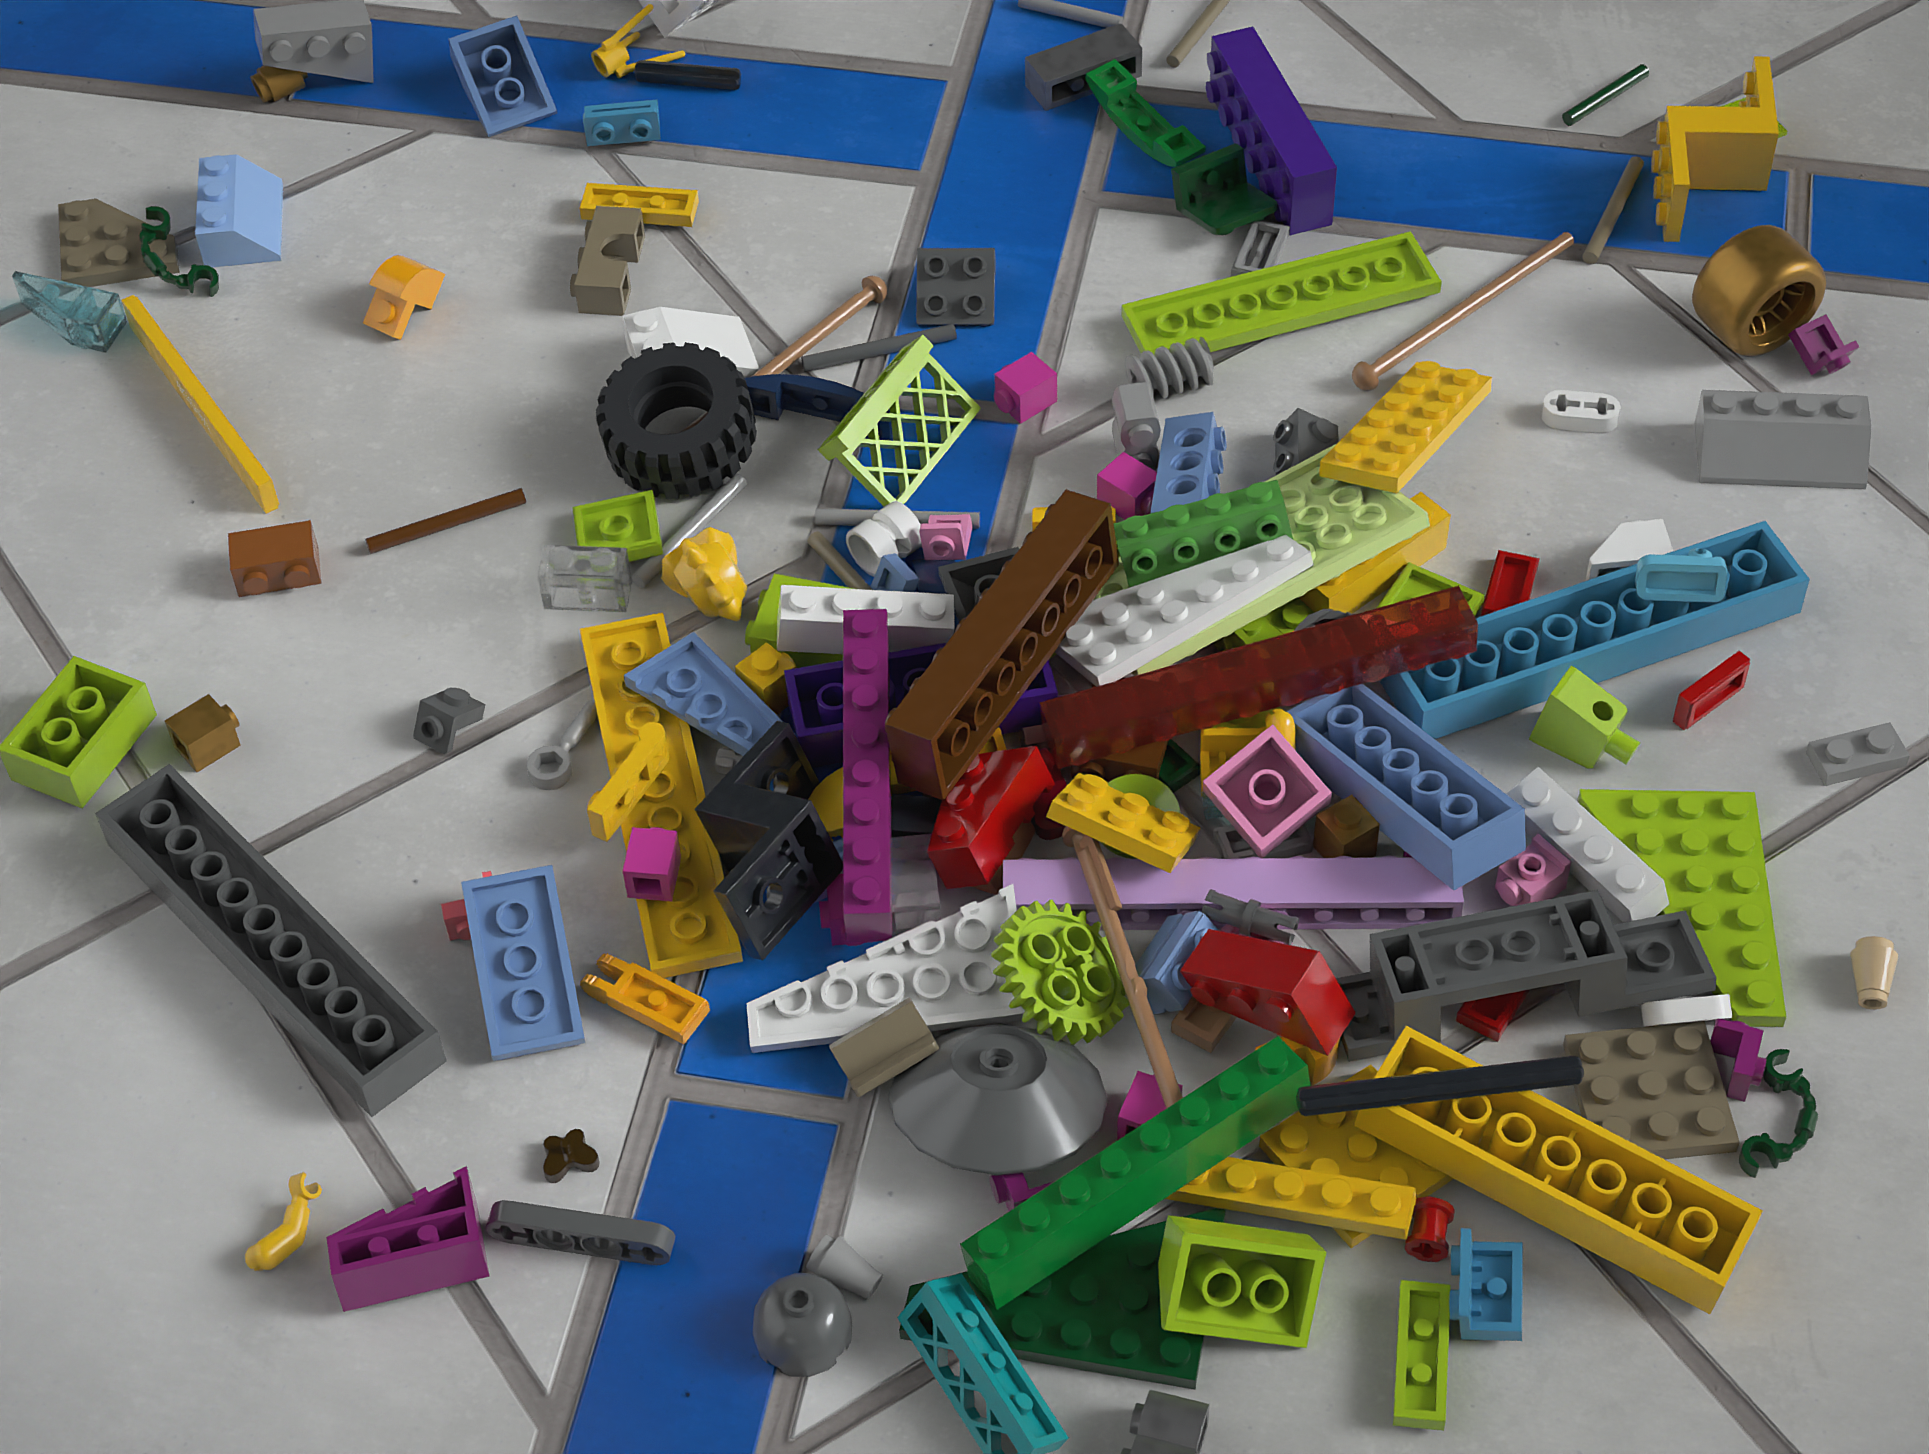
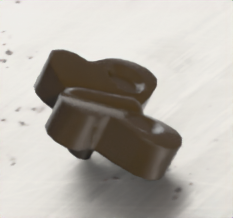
M581 1129L569 1131L564 1138L549 1136L544 1140L543 1145L547 1157L543 1170L548 1182L557 1183L561 1181L570 1168L575 1167L585 1172H594L598 1169L600 1164L598 1154L595 1149L586 1144L584 1132Z

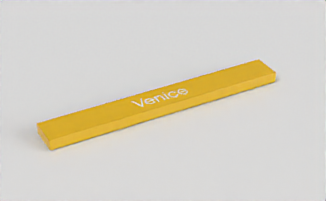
M134 294L122 299L130 328L263 511L267 514L278 509L279 502L272 479L144 305Z

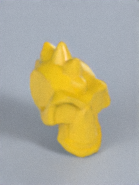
M712 527L705 528L696 536L683 539L678 548L664 556L662 559L661 579L672 591L689 598L704 616H721L733 621L741 619L742 600L746 595L747 585L737 567L736 546L728 532H722Z

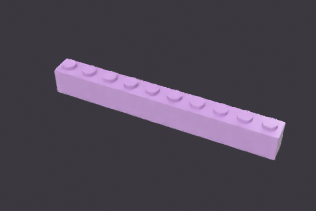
M1252 856L1244 859H1216L1213 857H1202L1199 859H1182L1171 873L1139 859H1124L1120 857L1105 859L1122 905V909L1116 912L1123 930H1159L1168 916L1185 915V913L1194 911L1202 912L1203 905L1222 910V906L1205 901L1210 889L1247 903L1250 899L1261 902V907L1298 917L1299 924L1297 929H1398L1462 916L1464 904L1462 886L1453 891L1414 858H1398L1395 856H1383L1381 858H1352L1349 856H1339L1336 858H1306L1302 856L1260 858ZM1070 857L1062 860H1035L1032 858L1003 860V888L1011 884L1014 885L1017 910L1023 905L1027 908L1036 900L1042 906L1049 900H1053L1058 910L1065 903H1069L1072 915L1075 917L1082 910L1086 911V923L1090 926L1097 921L1100 922L1078 858ZM1210 919L1218 930H1221L1226 925ZM1281 925L1277 926L1278 929H1290Z

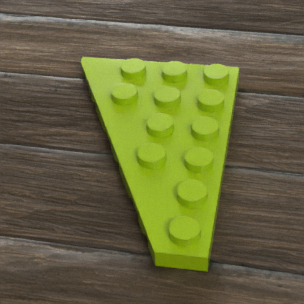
M1580 789L1578 803L1664 880L1669 905L1656 916L1686 911L1716 975V988L1711 992L1713 995L1729 994L1732 1011V1018L1730 1019L1746 1023L1750 1027H1784L1787 1016L1755 792Z

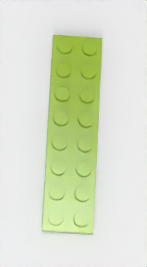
M1409 231L1122 304L1121 316L1140 353L1148 350L1154 355L1158 347L1163 346L1169 350L1173 343L1179 342L1184 346L1186 340L1194 338L1199 342L1200 337L1205 339L1210 352L1438 294L1441 292L1442 281L1414 235Z

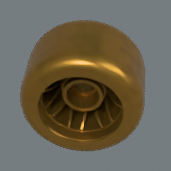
M1773 225L1756 226L1744 230L1729 239L1708 259L1695 281L1692 303L1698 317L1733 352L1744 356L1762 355L1787 343L1790 340L1788 336L1790 332L1812 319L1825 294L1826 276L1819 262L1784 229Z

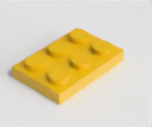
M1078 773L1051 802L1046 816L1168 873L1174 870L1193 846L1200 831V827L1190 823V820L1183 814L1174 811L1165 812L1150 805L1143 796L1116 790L1108 786V783L1103 778L1092 774L1083 775Z

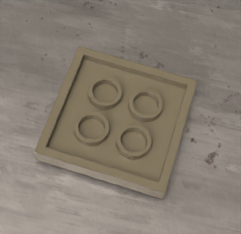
M1705 1021L1565 1035L1563 1042L1565 1055L1579 1057L1584 1069L1582 1082L1578 1085H1573L1580 1114L1583 1118L1663 1159L1737 1152L1740 1141Z

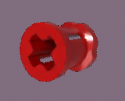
M1431 1196L1416 1198L1412 1214L1414 1218L1412 1235L1407 1237L1404 1247L1407 1254L1426 1262H1439L1448 1257L1449 1244L1446 1241L1448 1224L1454 1219L1455 1209L1453 1205L1443 1199Z

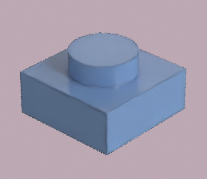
M896 553L883 555L870 587L873 590L914 592L919 577Z

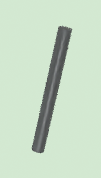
M954 324L801 356L804 372L899 352L903 347L921 335H924L932 344L957 339Z

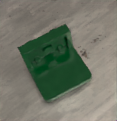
M1236 143L1171 169L1176 210L1214 235L1230 234L1235 228L1250 222L1261 221L1267 215L1278 210L1275 199L1247 182L1244 149Z

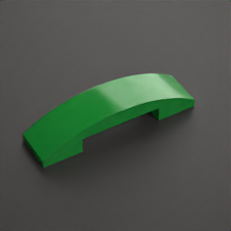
M1116 59L1086 73L1085 79L1105 112L1127 138L1147 155L1165 165L1177 167L1205 153L1206 146L1184 125L1174 128L1136 91L1137 80Z

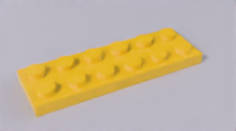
M1433 361L1416 362L1321 459L1319 476L1398 493L1491 392L1492 377L1480 375L1472 369L1455 370L1440 367L1438 363Z

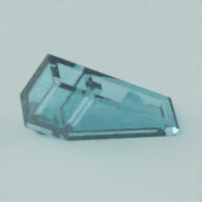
M15 271L12 275L22 305L73 346L106 353L128 322L118 293Z

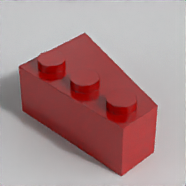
M1037 746L978 754L944 801L942 800L927 853L946 889L988 885L1003 863V860H1005L1015 845L1012 837L1021 823H1029L1035 815L1032 807L1041 793H1049L1055 785Z
M1208 929L1180 970L1187 983L1192 987L1190 990L1192 996L1200 1003L1217 1008L1326 1056L1330 1054L1356 1013L1322 954L1317 950Z

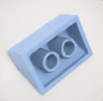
M237 154L199 158L195 236L204 265L222 267L281 261L282 179Z

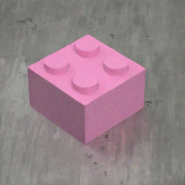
M1273 724L1203 781V792L1260 858H1264L1330 804L1332 792Z

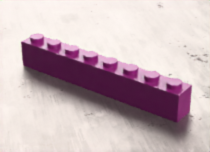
M887 609L843 610V914L846 942L886 941L892 938L890 747L887 733L885 732V721L890 712Z

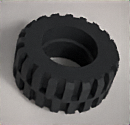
M674 342L664 343L663 348L653 350L652 347L641 350V355L635 359L630 356L622 362V369L620 371L614 370L606 380L608 387L603 386L597 399L599 405L596 408V421L612 469L618 477L624 478L625 484L631 488L639 490L642 487L643 492L653 490L654 497L657 498L659 494H665L666 499H680V495L689 494L691 498L702 495L701 491L710 487L713 491L722 486L723 479L727 476L731 479L741 469L739 462L745 463L751 455V446L756 441L757 430L747 383L742 372L737 370L736 364L728 357H720L718 351L709 347L701 350L699 345L685 342L684 346H676ZM693 407L708 412L701 422L680 433L657 434L645 430L657 416L675 408Z

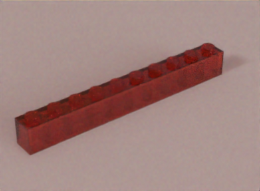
M1458 585L1040 702L1042 729L1058 769L1071 765H1082L1089 760L1110 754L1124 753L1142 745L1157 741H1167L1174 736L1199 729H1209L1217 724L1242 717H1252L1263 711L1281 706H1291L1316 696L1334 694L1348 687L1366 682H1376L1384 677L1409 670H1419L1427 665L1451 658L1458 659L1464 657L1469 653L1477 651L1478 622Z

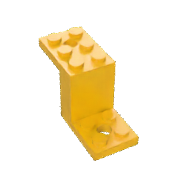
M1754 56L1751 72H1745L1743 93L1746 95V100L1739 101L1738 107L1667 106L1665 120L1658 121L1656 142L1657 145H1660V149L1653 150L1651 170L1652 173H1658L1654 180V199H1660L1656 208V225L1663 226L1664 242L1680 241L1689 189L1767 191L1779 135L1770 57Z

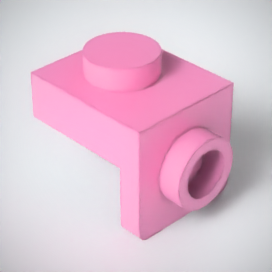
M970 514L930 515L928 523L920 525L919 533L925 560H966L972 532Z

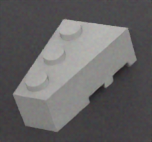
M337 0L253 9L255 40L263 66L373 83L372 24L364 0Z

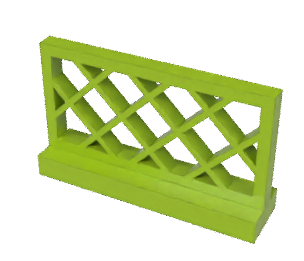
M921 335L899 351L817 449L828 461L836 457L884 507L893 501L903 504L907 502L981 409L929 354L934 346L924 335ZM923 367L934 378L935 389L921 388L919 372ZM900 395L912 396L914 415L900 414L898 399ZM922 397L936 398L938 417L925 416ZM947 399H954L965 410L961 418L949 417ZM879 421L891 422L893 441L879 440L877 427ZM901 422L916 424L918 442L904 441ZM926 424L940 425V444L928 443ZM857 447L870 448L872 467L863 466L852 455ZM880 448L895 450L897 468L882 467ZM905 450L919 451L921 465L919 470L907 469ZM884 476H898L900 493L896 498L885 489Z

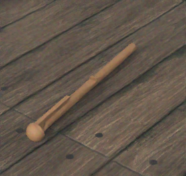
M1568 232L1562 233L1382 355L1373 364L1369 365L1363 361L1357 363L1352 371L1354 384L1359 389L1365 391L1377 388L1380 375L1573 245L1574 239L1572 235Z
M877 276L863 278L861 282L863 290L852 296L752 376L780 374L865 307L870 301L882 303L887 295L885 282ZM706 411L703 415L697 418L694 422H692L681 432L686 431L697 425L704 419L708 412Z
M1065 826L1062 834L1063 843L1068 847L1075 848L1167 1109L1182 1099L1183 1096L1147 998L1146 984L1142 977H1138L1129 945L1116 912L1122 909V905L1098 840Z

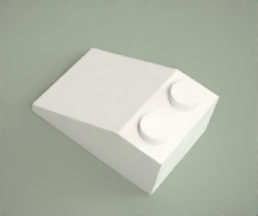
M656 307L622 315L629 355L634 359L641 355V350L649 347L656 350L663 348L664 343L674 342L676 346H684L686 342L698 344L701 350L709 347L718 351L720 357H728L736 364L737 370L742 372L744 378L751 377L760 370L740 317L667 307Z

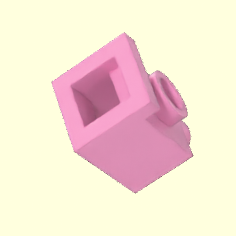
M1537 834L1532 838L1531 844L1526 847L1525 851L1512 857L1498 868L1495 889L1501 898L1511 906L1552 899L1566 889L1571 861L1540 834Z

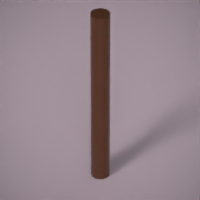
M522 488L365 538L369 553L373 554L525 504L526 498Z

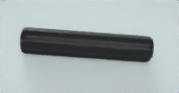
M639 60L635 65V77L638 82L737 90L741 85V73L738 68Z

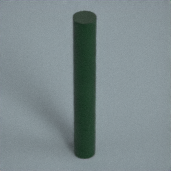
M1644 64L1638 65L1563 113L1562 119L1564 123L1572 126L1647 78L1649 76V69Z

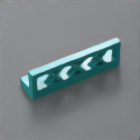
M962 1273L926 1282L899 1314L897 1319L983 1454H1005L1002 1450L1001 1433L1008 1435L1018 1451L1017 1454H1046L1059 1450L1069 1439L1068 1435ZM925 1308L933 1319V1335L927 1333L918 1319V1316ZM948 1349L953 1350L959 1359L960 1376L954 1375L948 1365ZM974 1391L980 1392L986 1401L987 1418L981 1417L975 1408Z

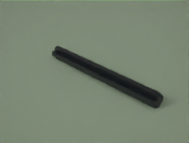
M1565 1056L1300 1087L1297 1091L1296 1103L1300 1115L1311 1116L1578 1085L1582 1082L1584 1069L1579 1057Z

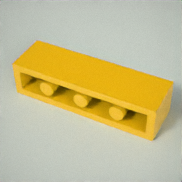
M1419 492L1410 500L1428 513L1429 527L1414 534L1411 538L1382 551L1374 558L1368 559L1343 572L1340 576L1313 588L1299 597V599L1314 613L1322 609H1333L1334 611L1353 614L1389 589L1408 562L1420 567L1446 548L1451 514L1424 493Z

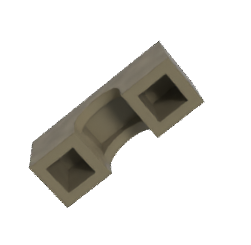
M596 206L592 221H587L585 227L586 244L585 247H580L578 251L577 274H572L570 280V294L572 297H576L579 313L625 315L631 292L627 262H639L645 239L641 208Z

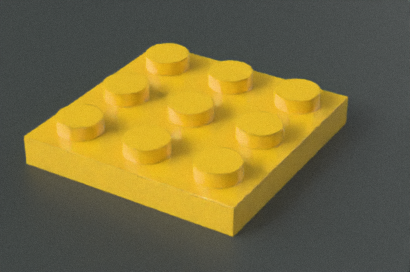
M1370 1064L1344 1082L1373 1079L1378 1071ZM1358 1110L1311 1116L1300 1115L1298 1111L1261 1135L1259 1140V1147L1276 1165L1415 1187L1417 1198L1428 1197L1454 1179L1354 1126ZM1332 1227L1350 1248H1353L1372 1235Z

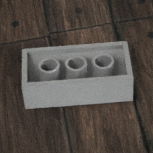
M1727 390L1701 391L1694 423L1699 483L1866 489L1871 439L1868 396Z

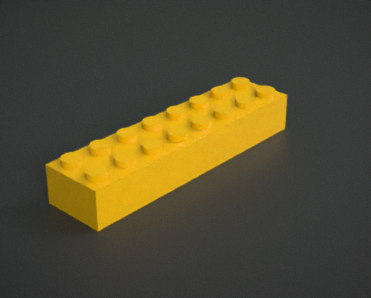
M1405 1026L1374 1078L1483 1065ZM1531 1090L1358 1110L1354 1126L1708 1314H1711L1763 1212V1210Z

